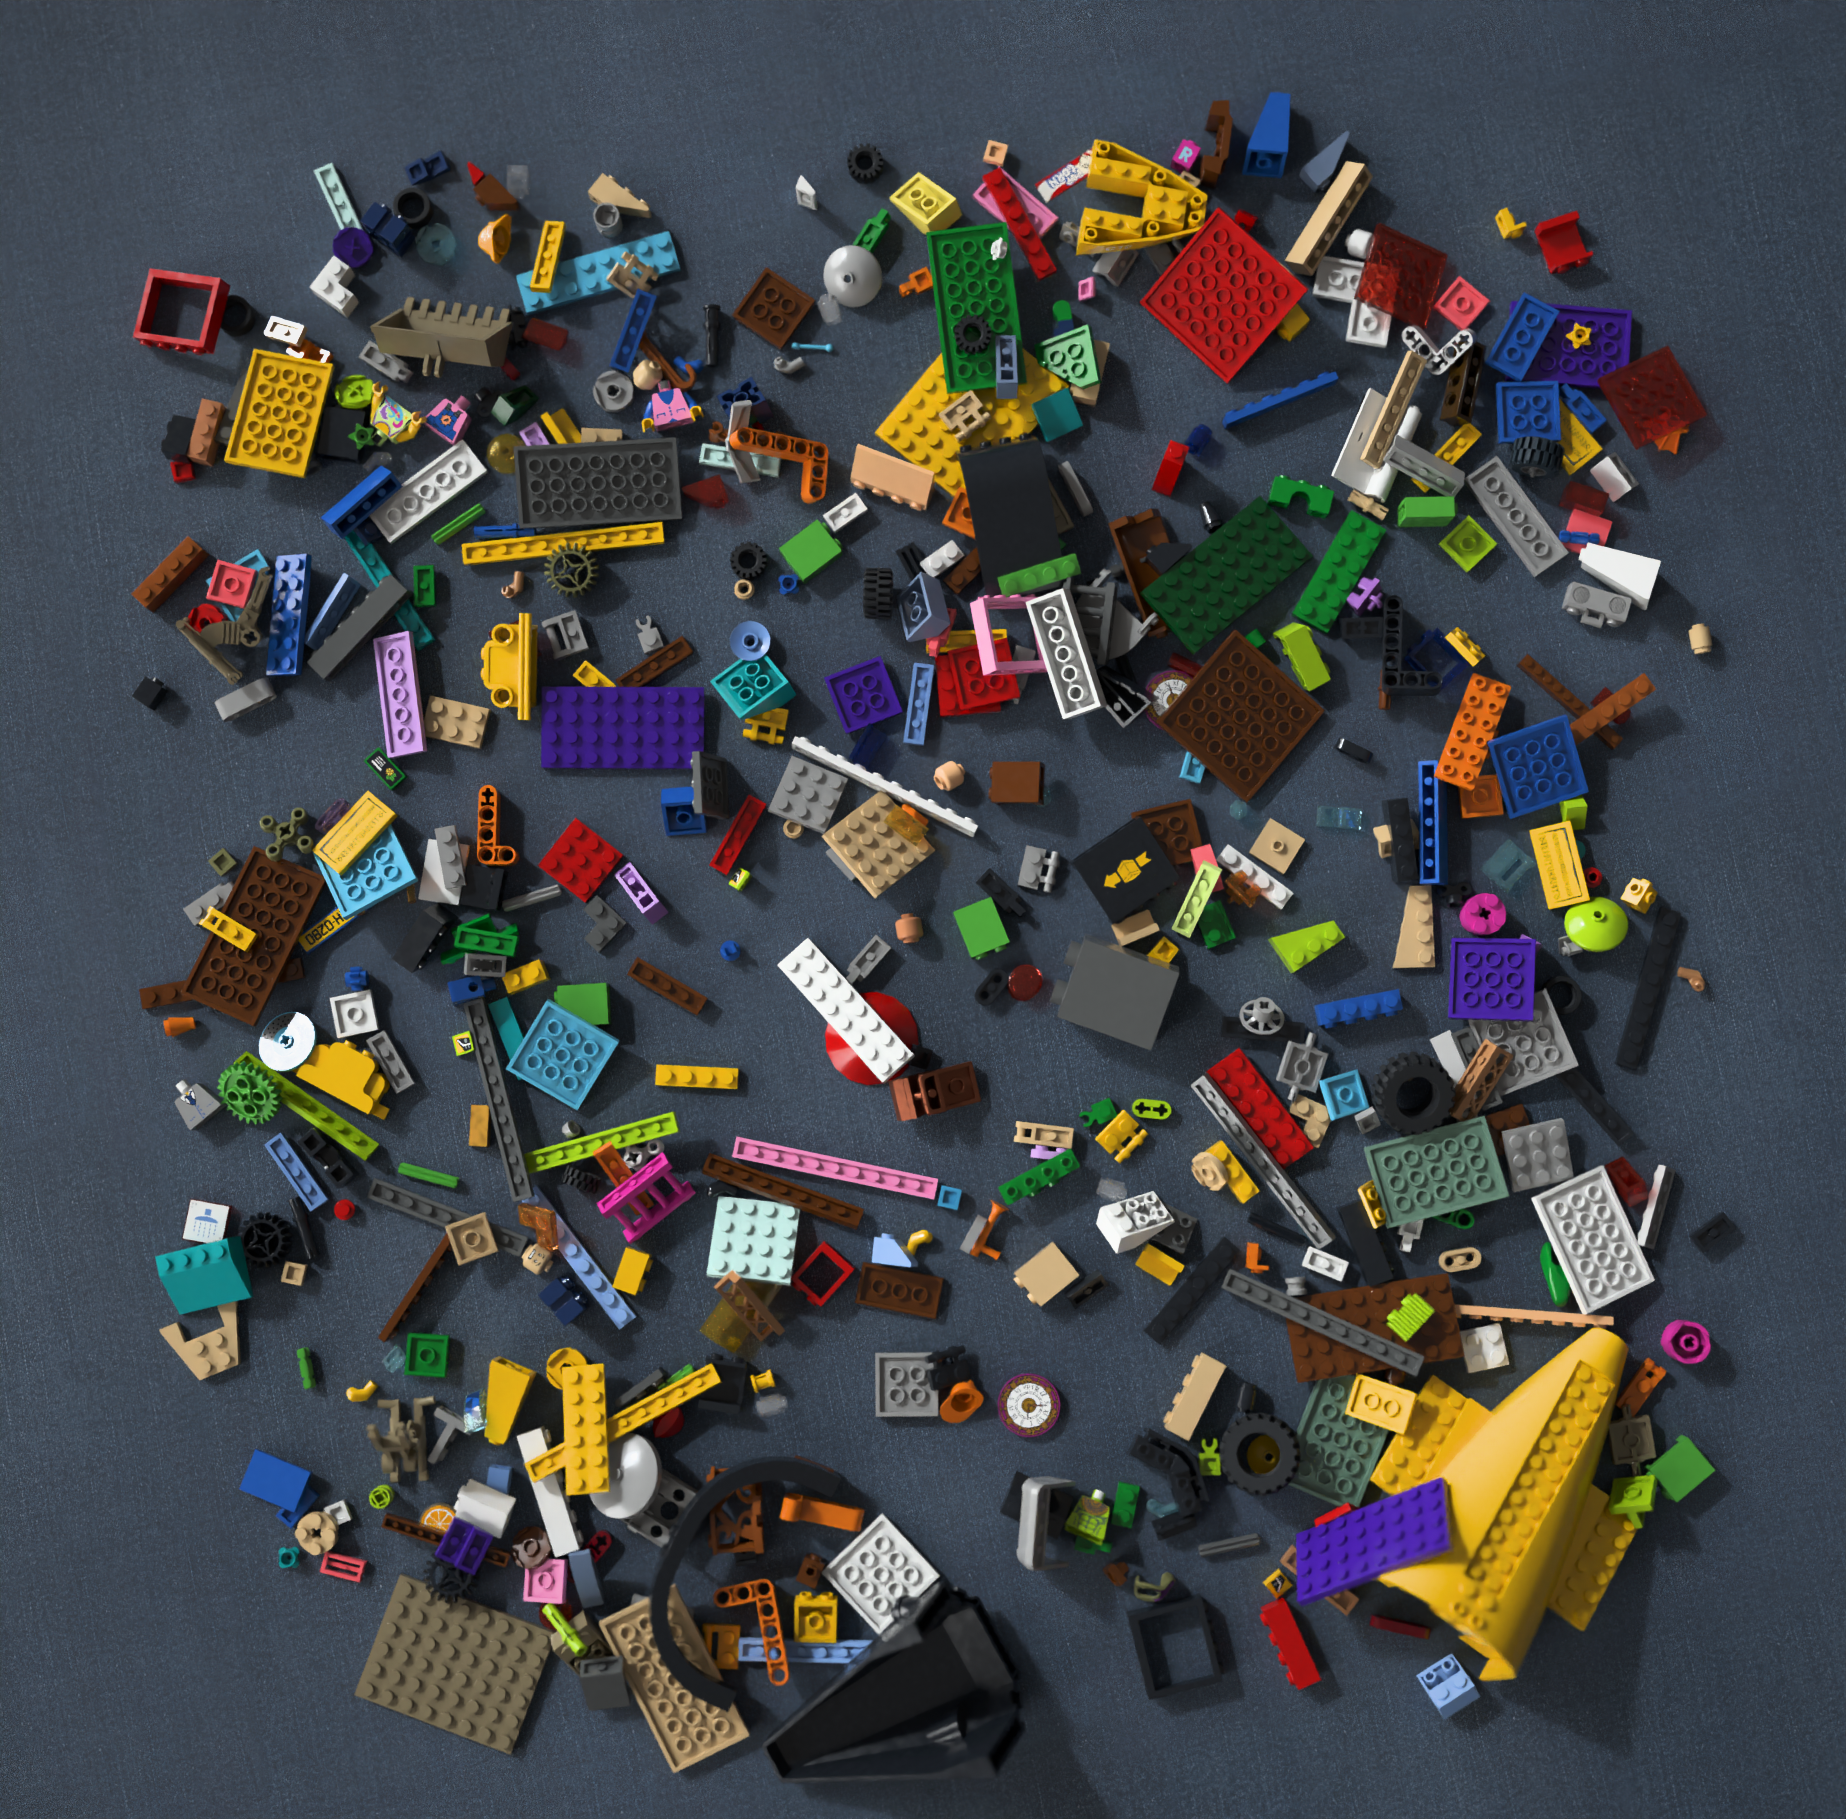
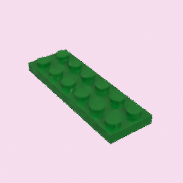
M1351 510L1291 615L1327 634L1386 529Z

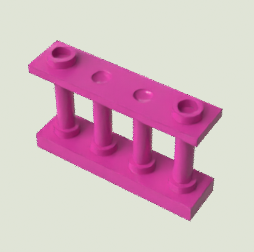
M663 1152L597 1203L602 1215L606 1219L614 1215L626 1228L623 1233L629 1244L640 1239L644 1233L696 1193L688 1180L681 1184L669 1171L673 1166ZM661 1176L675 1189L666 1198L653 1184ZM645 1189L659 1202L650 1210L636 1197ZM628 1202L642 1215L634 1223L620 1210Z

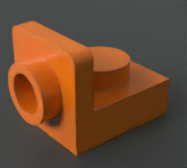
M1247 1242L1245 1267L1251 1269L1252 1273L1263 1274V1270H1269V1266L1257 1264V1260H1261L1262 1250L1259 1248V1244Z

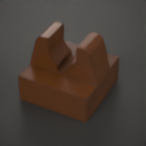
M1119 1562L1117 1565L1107 1564L1102 1571L1114 1586H1122L1127 1581L1124 1574L1130 1568L1125 1562Z

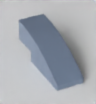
M590 1549L569 1553L575 1585L583 1608L604 1604V1592L599 1580V1571Z

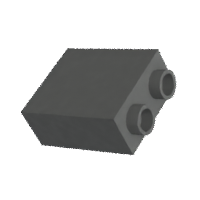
M1085 934L1082 944L1071 940L1063 964L1073 967L1068 982L1057 979L1050 998L1051 1003L1059 1005L1057 1017L1151 1050L1180 974L1179 967Z

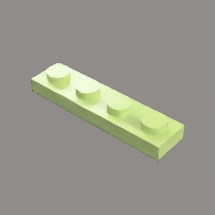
M1206 861L1202 862L1171 928L1172 930L1188 938L1191 937L1220 876L1221 868Z

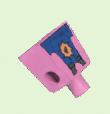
M460 396L455 404L448 399H444L426 416L427 421L424 424L454 446L462 440L471 422L470 416L465 412L470 405V401L463 396Z

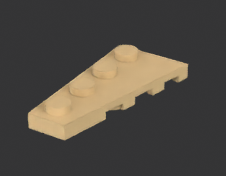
M1431 885L1409 886L1393 968L1435 967Z

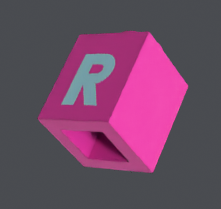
M1183 139L1172 158L1170 167L1180 173L1184 170L1190 173L1199 157L1201 148L1195 142Z

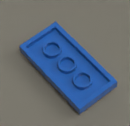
M1524 292L1487 357L1485 364L1521 382L1559 311Z

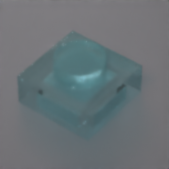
M396 1345L383 1359L386 1369L392 1374L405 1362L406 1355L403 1349Z

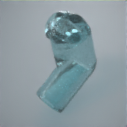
M1150 1499L1146 1505L1147 1510L1159 1518L1178 1512L1174 1502L1163 1505L1155 1499Z

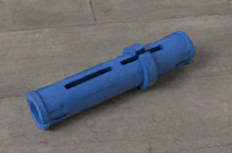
M513 523L512 526H475L474 536L475 539L537 536V529H520L517 523Z

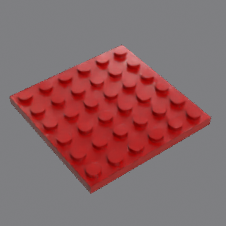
M1218 207L1144 296L1140 304L1221 379L1229 383L1306 294L1309 288L1222 208Z

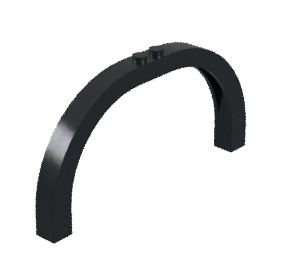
M782 1456L763 1457L739 1463L718 1474L694 1495L684 1509L677 1524L672 1525L669 1531L670 1538L667 1544L664 1543L659 1552L661 1557L655 1568L649 1593V1620L657 1650L668 1671L683 1688L698 1699L726 1712L729 1711L737 1695L735 1686L719 1680L693 1665L681 1652L672 1636L668 1616V1602L672 1582L701 1522L718 1502L732 1492L757 1482L780 1480L807 1486L832 1498L841 1480L839 1475L806 1460Z

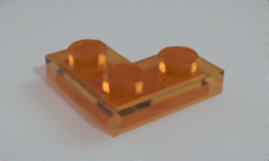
M524 1202L518 1205L519 1223L536 1229L537 1244L552 1252L557 1250L559 1245L555 1212Z

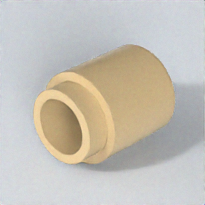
M1704 623L1693 625L1692 629L1688 631L1691 649L1694 650L1695 654L1710 652L1713 645L1709 626L1705 627Z

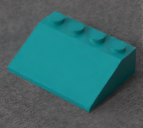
M240 1236L155 1256L159 1277L180 1315L253 1297Z

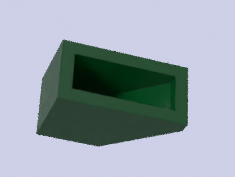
M523 385L500 395L491 413L499 422L507 426L519 420L539 398L526 385Z

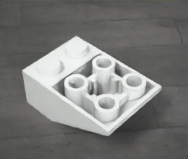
M1151 1191L1101 1207L1096 1224L1116 1254L1136 1248L1174 1223V1219L1155 1192Z

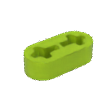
M1137 1099L1132 1104V1112L1137 1117L1166 1119L1171 1114V1107L1165 1101ZM1140 1102H1143V1106L1150 1107V1111H1143L1142 1114H1139V1110H1136L1135 1107L1140 1105ZM1163 1104L1164 1108L1167 1109V1113H1163V1116H1160L1159 1112L1153 1111V1107L1159 1108Z

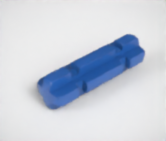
M1562 530L1559 533V540L1564 543L1570 541V543L1575 544L1592 543L1597 545L1599 544L1600 535L1598 533H1591L1589 535L1587 532L1576 531L1570 533L1569 531Z

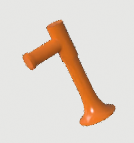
M990 1200L992 1202L991 1214L970 1254L978 1257L980 1252H983L997 1260L1001 1252L984 1244L999 1215L1005 1210L1009 1211V1209L994 1200Z

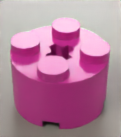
M1482 893L1467 899L1462 906L1459 915L1460 922L1466 931L1477 936L1494 933L1506 921L1505 906L1494 894ZM1485 912L1486 916L1480 917L1479 914Z
M1675 1320L1665 1328L1662 1334L1661 1345L1670 1358L1682 1363L1693 1364L1701 1362L1707 1357L1711 1349L1710 1336L1707 1330L1695 1322Z

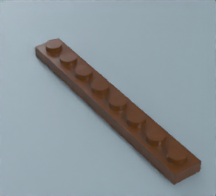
M302 958L288 961L277 984L305 978ZM187 980L139 989L142 1009L193 1000L180 994Z
M709 1153L702 1169V1174L855 1230L858 1228L864 1211L863 1208Z

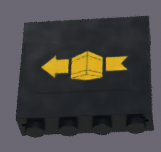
M1136 816L1070 861L1073 868L1077 869L1109 918V923L1112 924L1123 922L1127 918L1125 915L1131 911L1133 913L1139 911L1144 907L1143 903L1148 900L1151 902L1160 896L1159 892L1165 888L1167 890L1177 885L1176 881L1180 879L1152 833L1139 816Z

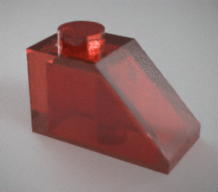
M720 474L682 487L685 497L709 508H722L729 502Z
M1623 1156L1605 1165L1619 1195L1629 1207L1648 1199L1645 1182Z

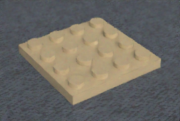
M881 790L822 836L875 899L935 851L911 821L902 817L899 807Z

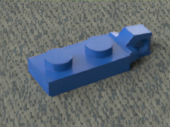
M1567 383L1559 388V395L1563 399L1562 402L1590 435L1607 421L1581 390H1572Z

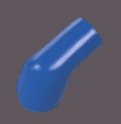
M678 356L673 362L686 375H689L685 368L686 364H690L696 374L704 369V363L701 360L686 362L681 356Z

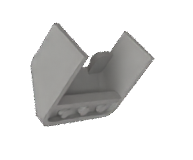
M1044 1476L1028 1478L1022 1486L1017 1557L1019 1562L1027 1569L1043 1571L1069 1567V1562L1045 1557L1050 1489L1075 1486V1481Z

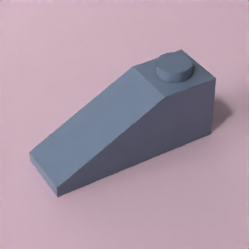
M1348 131L1343 133L1302 168L1299 177L1314 193L1319 189L1323 191L1330 185V179L1350 134Z
M1016 335L996 336L997 399H1017Z

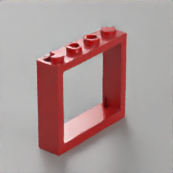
M150 268L133 338L138 340L140 345L147 346L148 348L157 346L166 351L172 348L181 353L192 351L201 356L204 353L214 355L230 285L221 278ZM162 284L212 291L199 341L150 334Z

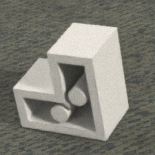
M333 256L312 283L310 289L317 297L347 318L359 303L355 295L346 289L355 277L354 272L348 265Z

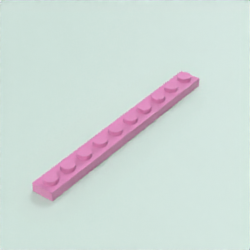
M736 1137L732 1155L735 1158L934 1199L938 1179L742 1137Z

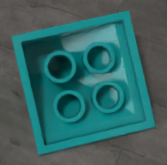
M766 654L755 661L739 659L710 681L740 720L779 708L797 695L787 679Z

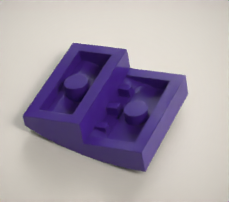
M454 1516L435 1553V1557L450 1562L456 1568L475 1575L494 1536L478 1526Z

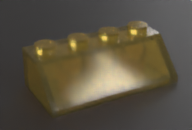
M744 1281L766 1308L783 1286ZM733 1284L727 1292H732ZM736 1296L735 1305H743L744 1296ZM722 1298L699 1331L716 1344L735 1353L751 1330ZM748 1309L746 1318H754L755 1309Z

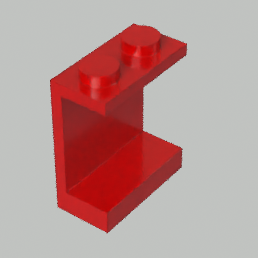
M1577 210L1540 222L1534 230L1550 274L1556 272L1562 274L1574 266H1577V268L1583 267L1589 263L1588 261L1594 255L1592 251L1586 253L1576 226V222L1580 218Z

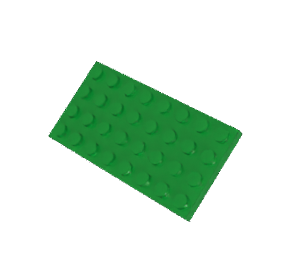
M1002 222L926 232L947 394L996 388V336L1016 335L1018 385L1027 384L1007 223ZM999 238H1003V242H1007L1006 255L1003 259L997 258L993 260V254H991L992 244L999 240ZM975 314L979 318L982 316L984 321H988L989 327H991V340L985 350L983 349L981 353L976 352L972 355L970 352L967 354L964 350L961 351L959 349V345L956 344L955 328L963 317L966 318L967 315L974 316ZM970 327L966 330L965 337L970 342H976L980 339L981 333L979 329Z

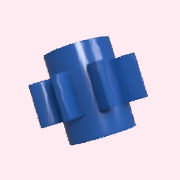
M360 966L350 967L351 972L345 973L346 987H351V991H364L363 986L369 985L368 971H363V968Z

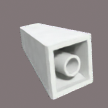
M1588 543L1586 549L1582 548L1579 560L1582 561V569L1620 595L1631 598V602L1642 610L1647 609L1661 561Z

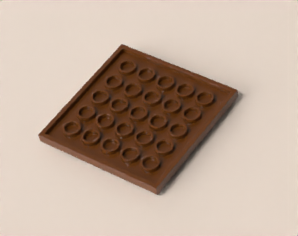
M1233 630L1159 717L1156 723L1243 802L1247 803L1325 710L1237 630Z

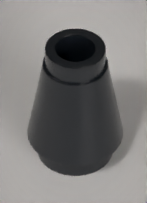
M1209 501L1200 504L1199 509L1203 528L1208 533L1216 532L1222 527V519Z

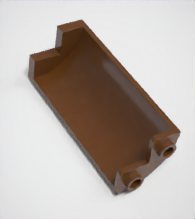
M1153 508L1135 516L1125 515L1108 523L1143 622L1155 611L1140 593L1160 576L1146 561L1141 563L1140 559L1147 556V550L1154 544L1158 546L1160 543H1171L1159 509ZM1158 615L1159 621L1156 625L1153 626L1151 624L1149 626L1151 629L1148 632V636H1156L1157 639L1167 637L1168 633L1173 631Z

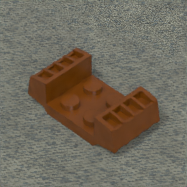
M1229 100L1212 102L1205 126V131L1218 132L1214 156L1204 155L1199 170L1200 185L1215 189L1218 177L1223 173L1228 158L1233 118L1230 115Z

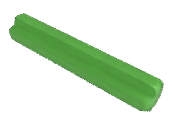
M480 503L435 532L432 535V539L437 545H440L486 513L485 509Z
M401 1163L398 1169L400 1174L451 1188H456L459 1183L458 1177L407 1163Z

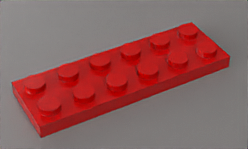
M1240 1047L1206 1071L1282 1169H1285L1314 1148V1145Z

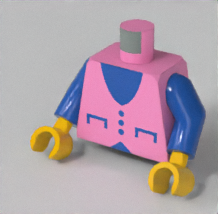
M665 380L658 383L660 393L653 394L652 400L648 402L644 420L642 421L643 432L647 428H652V432L656 428V431L659 432L694 423L696 416L701 415L703 418L704 414L701 407L698 406L691 396L685 392L681 393L680 388L671 389L670 381Z

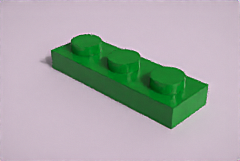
M458 926L454 947L515 958L520 938L518 936Z

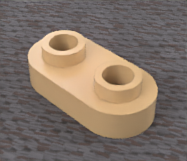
M1472 1247L1445 1251L1439 1257L1440 1267L1447 1272L1472 1269L1481 1262L1480 1252ZM1467 1254L1472 1255L1471 1261L1466 1260ZM1450 1257L1452 1259V1263L1450 1265H1447L1446 1259Z

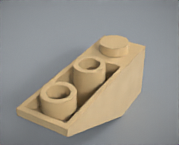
M602 173L588 190L590 199L598 205L611 203L622 214L651 218L652 216L649 209L650 206L642 199L640 201L637 200L633 192L625 187L623 189L620 187L618 181L612 176L607 177Z

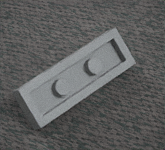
M451 825L434 829L445 889L467 886L456 826Z
M386 1030L366 1040L396 1094L416 1084Z

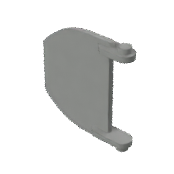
M1104 568L1099 573L1101 577L1099 579L1096 578L1090 586L1103 588L1102 585L1111 576L1112 572ZM1082 594L1076 606L1101 608L1102 606L1104 607L1105 598L1097 595ZM1117 600L1109 659L1120 657L1132 650L1151 629L1149 626L1157 624L1159 621L1158 615L1154 612L1142 624ZM1078 614L1082 627L1098 629L1102 626L1100 616ZM1085 635L1088 648L1096 649V647H1099L1100 639Z

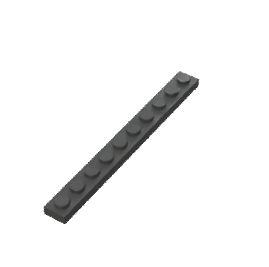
M480 998L463 1003L513 1202H518L535 1197L485 998Z
M1205 1073L1190 1086L1319 1250L1333 1241L1336 1236L1211 1076Z
M1229 1269L1221 1288L1413 1376H1417L1424 1360L1422 1355L1234 1270Z

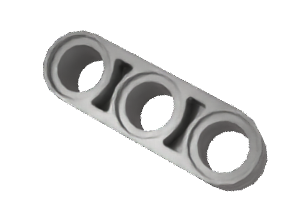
M265 677L215 701V705L223 722H228L274 700L277 695L269 679Z

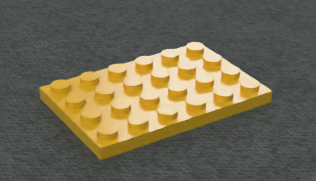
M254 349L224 461L228 464L306 478L334 365Z

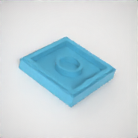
M1358 1069L1319 1081L1331 1120L1370 1108Z

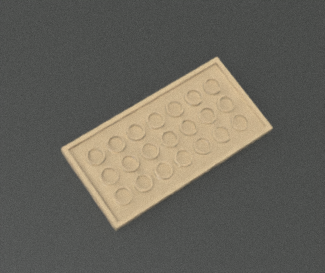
M676 1584L672 1585L668 1602V1616L671 1633L677 1646L697 1668L724 1681ZM649 1597L599 1622L614 1655H623L625 1677L673 1773L750 1736V1732L734 1701L728 1712L714 1707L688 1692L668 1671L653 1639L649 1620Z

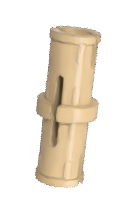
M1353 489L1350 497L1347 499V501L1362 508L1363 512H1369L1380 518V520H1383L1387 515L1386 512L1389 511L1388 508L1375 502L1374 498H1368Z

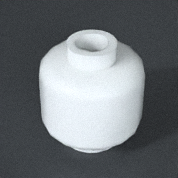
M1360 229L1355 230L1352 235L1349 234L1345 241L1349 255L1362 259L1367 258L1369 255L1372 256L1377 244V240L1374 239L1372 233Z

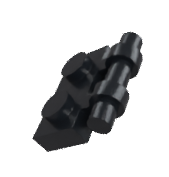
M954 1345L949 1347L948 1350L941 1352L937 1350L932 1352L931 1355L925 1356V1362L927 1364L933 1363L934 1368L926 1370L932 1391L971 1380L967 1359L959 1360V1355L966 1352L964 1345L958 1347ZM950 1358L951 1363L942 1365L943 1359Z

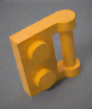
M704 1623L702 1625L704 1642L710 1654L712 1651V1633L719 1632L717 1660H714L717 1668L738 1669L741 1625Z

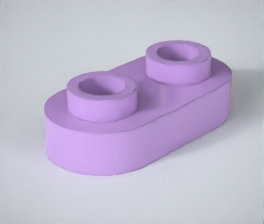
M1036 1145V1149H1031V1157L1051 1159L1068 1149L1056 1148V1152L1048 1151L1047 1146Z

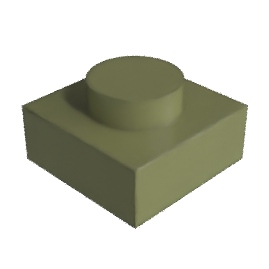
M222 848L208 860L221 877H224L238 865V862L225 848Z

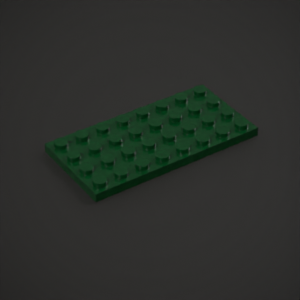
M1259 496L1146 587L1140 595L1194 655L1310 560L1313 555L1264 499Z

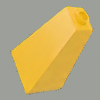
M501 1356L491 1360L485 1423V1437L489 1438L490 1443L498 1446L500 1444L504 1445L508 1441L537 1374L536 1371Z

